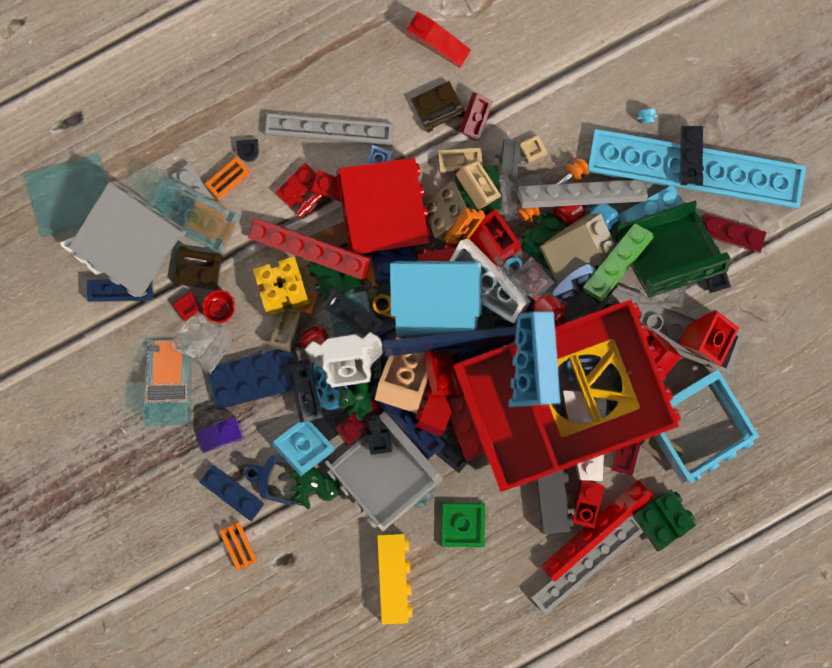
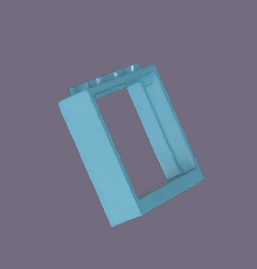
M718 369L673 395V400L670 401L671 405L674 407L711 384L743 437L687 471L665 433L654 436L681 483L687 481L693 483L702 477V472L705 470L711 472L720 466L718 462L723 459L728 461L737 456V450L740 448L743 450L750 448L754 444L753 440L759 437Z

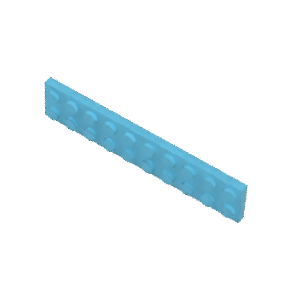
M598 129L594 130L588 164L589 173L639 180L668 187L674 186L675 188L793 209L800 208L806 166L703 148V185L695 186V184L691 183L680 185V144ZM688 170V175H695V170Z

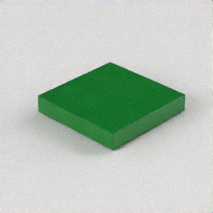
M442 502L441 547H485V503Z

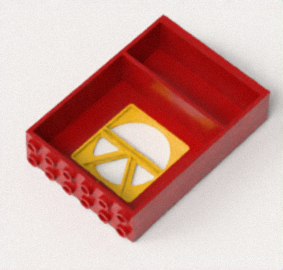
M630 299L555 327L557 367L570 359L593 420L592 423H575L566 420L554 410L551 404L509 407V399H513L514 391L511 388V379H515L516 366L513 365V358L518 350V346L515 343L453 365L500 493L680 427L678 423L682 421L678 409H673L670 401L673 400L670 388H665L662 379H665L662 367H657L654 358L657 357L654 346H649L646 338L649 336L646 325H641L638 317L641 315L637 303L633 304ZM586 354L600 356L601 360L586 377L578 356ZM609 363L616 367L622 379V392L591 388L590 386ZM594 397L615 400L618 404L609 415L601 418Z

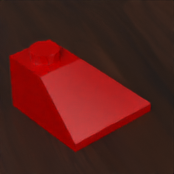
M713 310L689 323L682 334L679 344L689 352L721 366L739 327L720 312Z

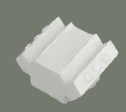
M369 333L364 339L357 335L327 339L322 345L313 341L305 351L314 364L326 371L327 383L332 388L370 382V367L384 352V348L380 338Z

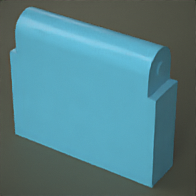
M394 261L390 263L391 316H396L397 336L422 337L477 331V317L482 314L481 261Z

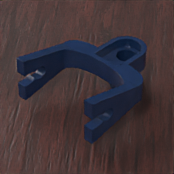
M271 456L266 461L264 467L251 465L246 468L245 477L250 482L260 484L259 493L263 499L293 505V501L272 496L269 492V480L275 465L278 462L289 464L284 458ZM252 470H255L257 473L254 477H251L250 474Z

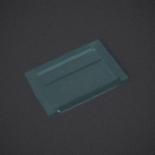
M100 155L25 175L41 237L83 225L108 185Z

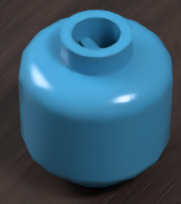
M608 204L591 205L587 214L601 213L611 233L619 224L618 212Z

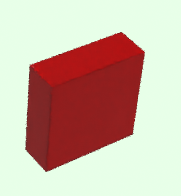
M191 292L173 303V306L184 322L202 311L201 306Z

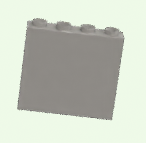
M115 181L108 183L69 248L74 251L73 254L79 259L89 261L93 269L109 275V280L113 283L126 287V291L130 295L141 297L147 295L146 289L178 239L183 238L187 230Z
M386 412L380 415L382 430H389L393 446L392 452L371 455L365 435L334 463L325 462L330 468L327 471L334 481L339 479L343 484L340 486L342 491L348 497L352 495L356 499L353 504L361 513L365 510L369 515L366 518L374 529L378 526L382 531L387 529L443 480L436 469Z

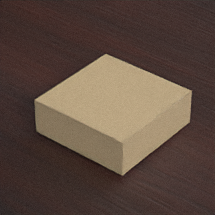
M538 134L520 144V149L524 157H526L525 159L528 164L547 155V151Z

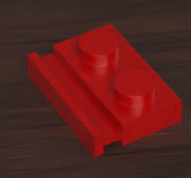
M427 351L423 354L432 394L442 396L453 395L455 398L461 395L462 392L453 366L452 355L445 356L444 353Z

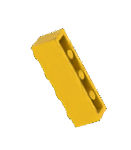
M404 533L378 535L382 625L408 623V618H413L412 604L407 603V596L411 595V582H406V573H410V560H405V551H409V538H404Z

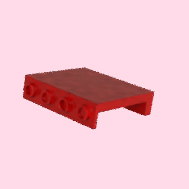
M415 158L344 167L336 171L349 251L364 254L417 245L423 246L429 243L431 231L426 226L427 208L425 205L423 206L422 202L424 189L422 184H419L420 166L419 163H416Z

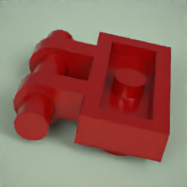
M306 163L275 192L290 208L296 203L301 206L295 212L300 218L306 213H310L316 202L324 198V196L313 193L307 201L302 198L312 188L317 174Z

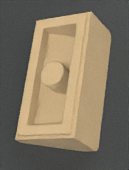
M478 160L463 166L456 173V176L477 209H481L501 197Z

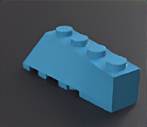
M553 312L518 314L515 338L518 350L513 358V365L516 366L515 379H511V388L514 391L513 399H509V407L560 403Z

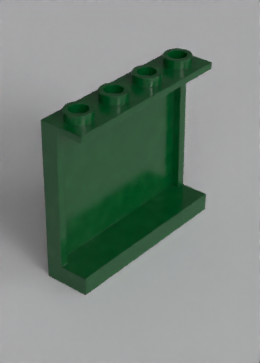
M696 200L682 203L670 209H663L658 213L649 216L645 215L630 222H623L616 228L615 240L617 243L622 240L634 223L653 233V239L631 265L648 298L728 272L731 258L727 252L721 254L695 211Z

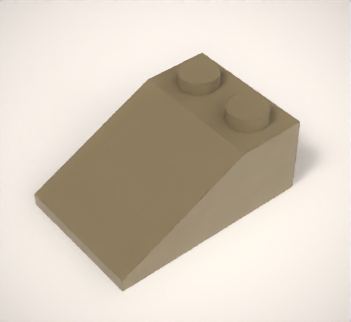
M601 213L582 216L539 247L556 283L560 284L567 276L587 264L595 267L603 263L616 245Z

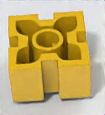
M295 256L278 261L279 266L271 268L270 264L253 269L268 317L285 312L284 306L290 304L293 309L310 304Z

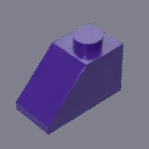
M236 417L197 432L203 453L245 439L240 422Z

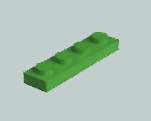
M634 223L583 287L584 292L602 302L653 239V233Z

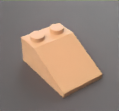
M425 353L389 356L378 384L375 400L417 413L429 379L423 358Z

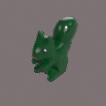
M372 370L370 382L354 384L351 390L340 386L339 406L343 411L349 408L347 415L355 414L358 421L365 418L372 410L370 401V385L374 377Z
M313 467L302 476L296 470L289 474V477L295 478L297 483L290 488V491H298L292 496V501L297 505L305 506L306 509H310L311 506L308 497L311 493L316 492L317 496L323 501H331L339 494L340 487L337 481H334L330 476L324 478L322 473Z

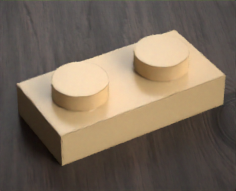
M481 148L438 151L440 173H453L455 168H462L477 160L483 166Z

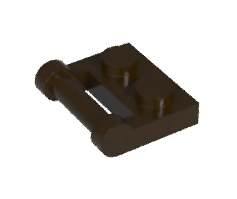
M450 81L411 98V102L427 133L458 116L461 118L465 115V110ZM453 104L455 109L430 121L428 120L427 116Z
M180 245L174 284L217 290L223 252L198 251L187 249V246ZM188 257L213 261L214 266L211 268L187 264L185 260Z

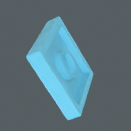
M310 421L297 423L274 440L272 444L300 476L334 452L335 448Z

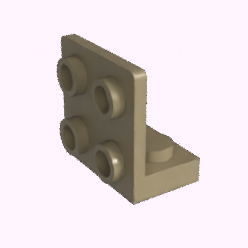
M453 181L449 182L424 204L427 208V221L435 238L446 243L444 237L464 209L467 208L470 212L472 210L466 207L456 183Z

